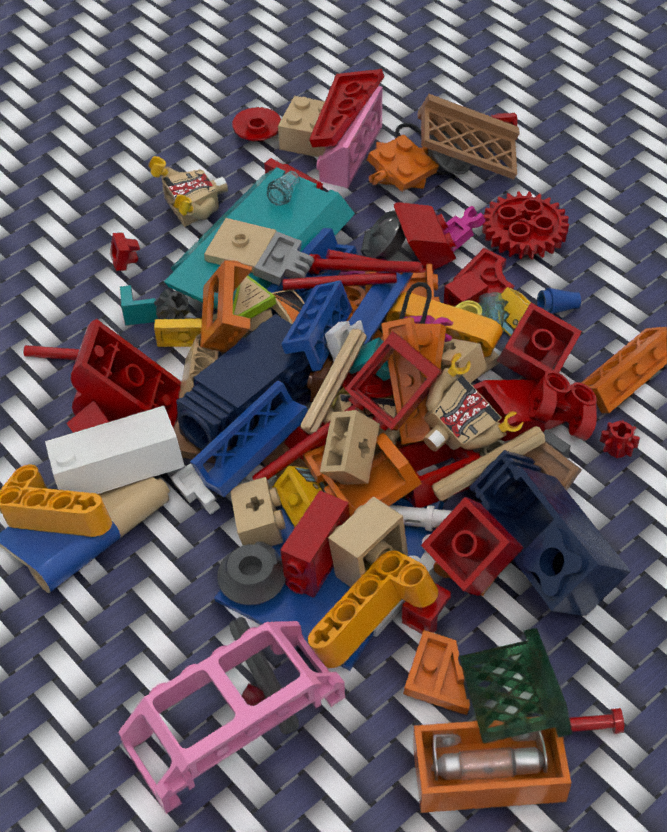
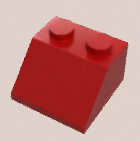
M401 202L393 204L407 242L424 268H426V264H432V269L435 270L457 259L453 251L456 243L451 233L445 232V229L449 227L442 213L437 215L433 207L428 205Z

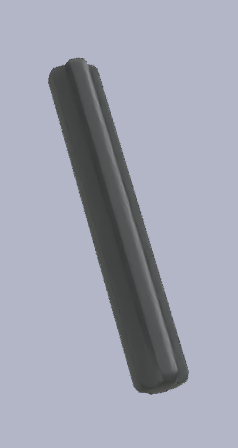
M239 617L229 623L230 632L235 641L241 638L245 631L250 629L246 619L243 617ZM262 650L245 660L258 687L264 692L265 698L282 689ZM296 714L278 724L283 734H290L299 728V720Z

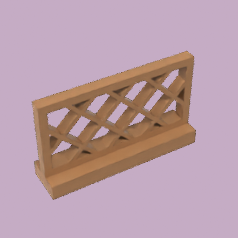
M428 94L418 110V119H421V146L511 179L516 177L515 140L520 134L519 127ZM445 130L451 138L448 139L441 131ZM433 134L439 142L429 139V136ZM465 139H468L474 147H470ZM457 143L462 150L457 149L453 144ZM490 147L497 155L494 156L487 148ZM479 151L486 159L479 157L476 152ZM499 160H502L508 167L503 166Z

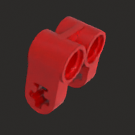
M553 370L545 372L529 394L530 417L542 423H547L556 409L558 415L569 423V434L583 441L588 440L595 429L597 421V398L595 393L587 385L580 382H574L570 385L567 378L559 372Z

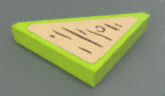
M247 276L237 287L233 303V315L251 319L275 305L276 297L251 277Z

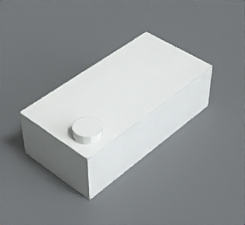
M165 406L45 441L58 490L99 494L185 467L178 440Z

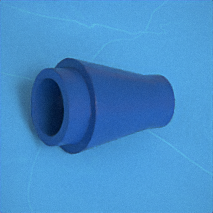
M547 287L545 290L539 291L537 306L551 314L579 309L581 306V296L579 292H569Z

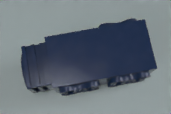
M274 314L193 378L194 387L192 390L186 392L184 397L176 400L180 434L187 438L195 447L203 450L277 380L284 384L292 400L298 402L310 390L307 388L310 373L315 371H312L304 351L290 354L284 353L281 343L292 324ZM279 394L272 399L270 410H275L283 402ZM255 415L250 420L249 430H254L258 426L260 415ZM234 435L229 439L227 448L233 444L237 446L239 435Z
M507 450L502 451L495 460L486 466L476 481L469 487L470 490L477 493L475 496L478 500L483 501L481 503L482 506L524 547L513 560L550 610L587 616L631 570L556 477L540 473V467L534 465L535 461L530 457Z

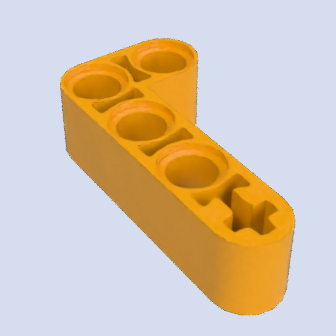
M407 292L399 295L387 314V322L400 318ZM411 293L404 317L421 316L427 298ZM431 299L427 315H431L435 320L440 317L451 320L453 325L445 327L446 333L452 339L480 343L484 357L492 354L503 333V329L497 321Z
M30 464L18 468L0 490V511L8 526L12 528L97 537L106 533L112 526V519L99 494L48 489L36 465Z
M399 551L385 552L311 630L308 636V644L325 667H339L346 662L401 599L416 607H426L436 600L438 588L422 563Z

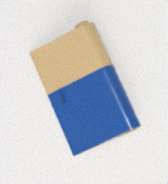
M151 477L99 493L112 519L111 528L103 535L89 537L7 527L0 532V547L26 565L41 588L50 593L169 501V487L161 478L155 479Z

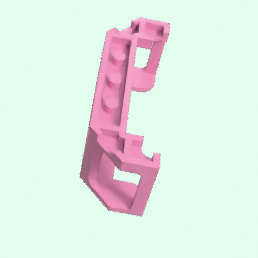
M298 621L265 622L259 627L248 629L242 634L241 638L228 646L223 645L217 648L210 657L202 662L189 665L179 676L168 683H160L155 686L141 700L118 733L124 749L167 814L182 804L176 793L186 787L189 790L195 787L194 778L312 703L315 708L321 706V700L325 698L332 707L345 698V685L337 672L328 671L305 641L301 625ZM270 645V649L274 654H286L300 673V677L259 704L249 706L225 673ZM294 647H300L319 673L312 671ZM212 681L235 713V718L191 747L182 748L159 714ZM153 732L172 759L170 768L158 784L155 783L134 750L136 746L147 740Z

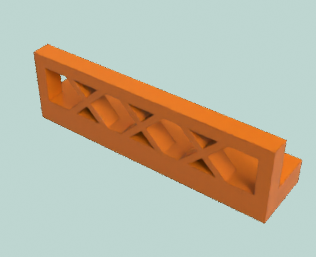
M407 317L381 323L384 341L393 331L419 351L414 318ZM395 350L387 361L396 413L398 414L425 380L424 374ZM427 396L399 428L402 445L424 441L423 438L432 430L424 419L428 412L426 407Z
M667 327L646 328L581 382L595 393L597 398L596 404L601 413L612 412L667 364Z

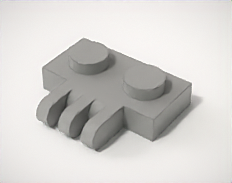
M276 231L254 267L253 275L280 285L284 276L288 278H305L314 262V258L300 252L302 241Z

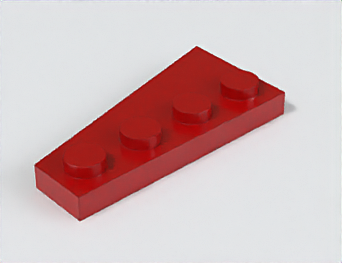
M382 69L336 74L309 138L312 148L337 145L385 76Z

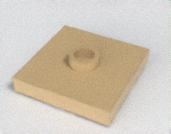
M225 218L204 253L205 261L221 265L224 260H236L244 265L252 266L251 273H254V267L277 230Z

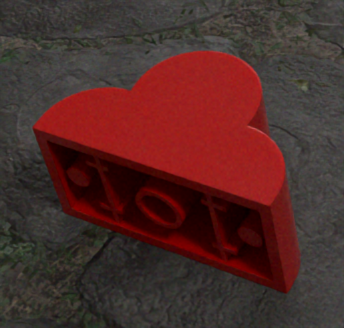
M98 319L90 322L70 377L72 385L77 390L72 403L74 415L76 416L91 402L98 403L111 421L165 406L174 429L178 414L176 400L179 399L182 381Z

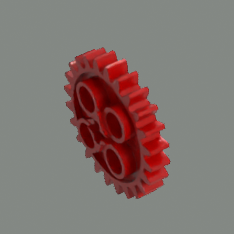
M517 191L516 197L507 193L506 199L497 197V203L490 202V208H485V214L483 215L485 222L482 225V233L485 234V241H491L492 248L499 246V253L507 250L509 251V257L517 253L519 254V259H522L524 254H528L530 259H534V254H538L543 258L545 251L553 254L554 247L560 249L562 242H566L569 217L565 216V209H559L558 202L550 204V197L542 200L540 193L536 197H532L531 192H528L526 196H522Z

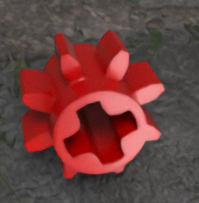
M623 420L614 423L609 422L607 429L601 432L600 442L605 443L604 453L608 452L617 459L626 455L631 457L633 448H638L640 437L635 436L636 427H632Z

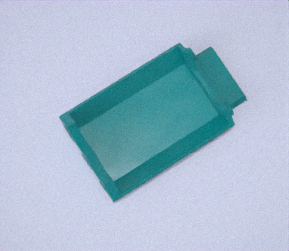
M275 168L262 175L171 267L173 273L164 282L169 288L182 292L203 303V287L220 267L219 264L205 261L204 253L225 218L275 229L277 232L302 241L301 252L323 228H331L334 235H336L355 213L340 193L331 189L325 192L316 188V183L301 177L297 179L285 175L284 170ZM250 272L248 275L265 289L272 284V282L254 276V273ZM237 288L233 292V303ZM214 292L213 308L218 310V293Z

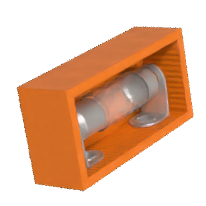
M559 715L414 725L413 751L421 813L567 802L571 778Z

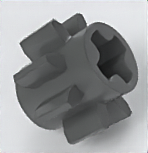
M165 289L160 294V297L154 301V304L157 306L156 315L160 319H185V316L191 311L188 308L189 299L182 292L174 291L171 293L168 289Z

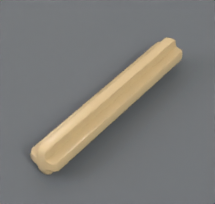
M352 329L347 336L300 425L301 429L306 433L312 434L320 428L367 339V335L362 330Z
M535 426L432 485L435 496L438 500L443 501L473 484L486 466L504 450L524 455L545 442L543 431L538 426Z

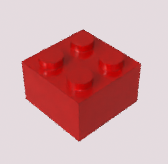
M531 302L499 355L497 362L528 380H535L538 383L548 370L560 372L582 331Z
M467 497L462 499L421 545L464 592L477 596L482 594L524 548L480 503Z

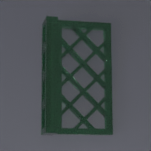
M537 628L524 630L526 641L459 656L483 743L553 727L558 738L572 735L567 703ZM521 655L515 661L507 659L508 657ZM485 664L481 669L472 667L473 665ZM497 667L506 669L502 674L493 672ZM517 673L526 675L522 680L512 678ZM483 680L491 682L487 688L478 686ZM503 686L512 688L507 694L499 692ZM523 692L533 694L529 699L519 697ZM488 700L498 702L493 708L484 705ZM509 706L519 708L514 714L505 712ZM530 712L544 715L530 719L526 718ZM495 720L504 722L503 725L487 728Z

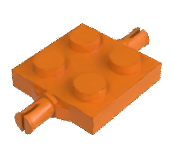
M404 134L369 152L367 161L377 170L376 173L369 176L370 183L376 185L386 180L394 184L402 192L435 174L439 167L428 156V148L418 147Z

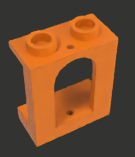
M224 260L203 287L200 347L226 353L250 330V318L233 315V292L252 271V266L244 265L236 260ZM214 292L218 293L217 319L213 323Z

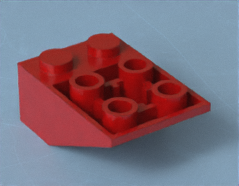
M484 380L472 385L502 417L498 421L499 423H503L506 415L512 411L517 412V414L508 418L509 425L516 427L523 422L519 431H506V436L499 440H512L535 426H538L544 432L546 429L549 430L565 423L564 419L556 412V409L547 423H542L530 417L529 394L537 384L535 380Z

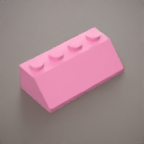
M377 87L337 145L326 147L324 154L318 157L316 169L319 170L320 182L345 188L350 186L382 128L383 87Z

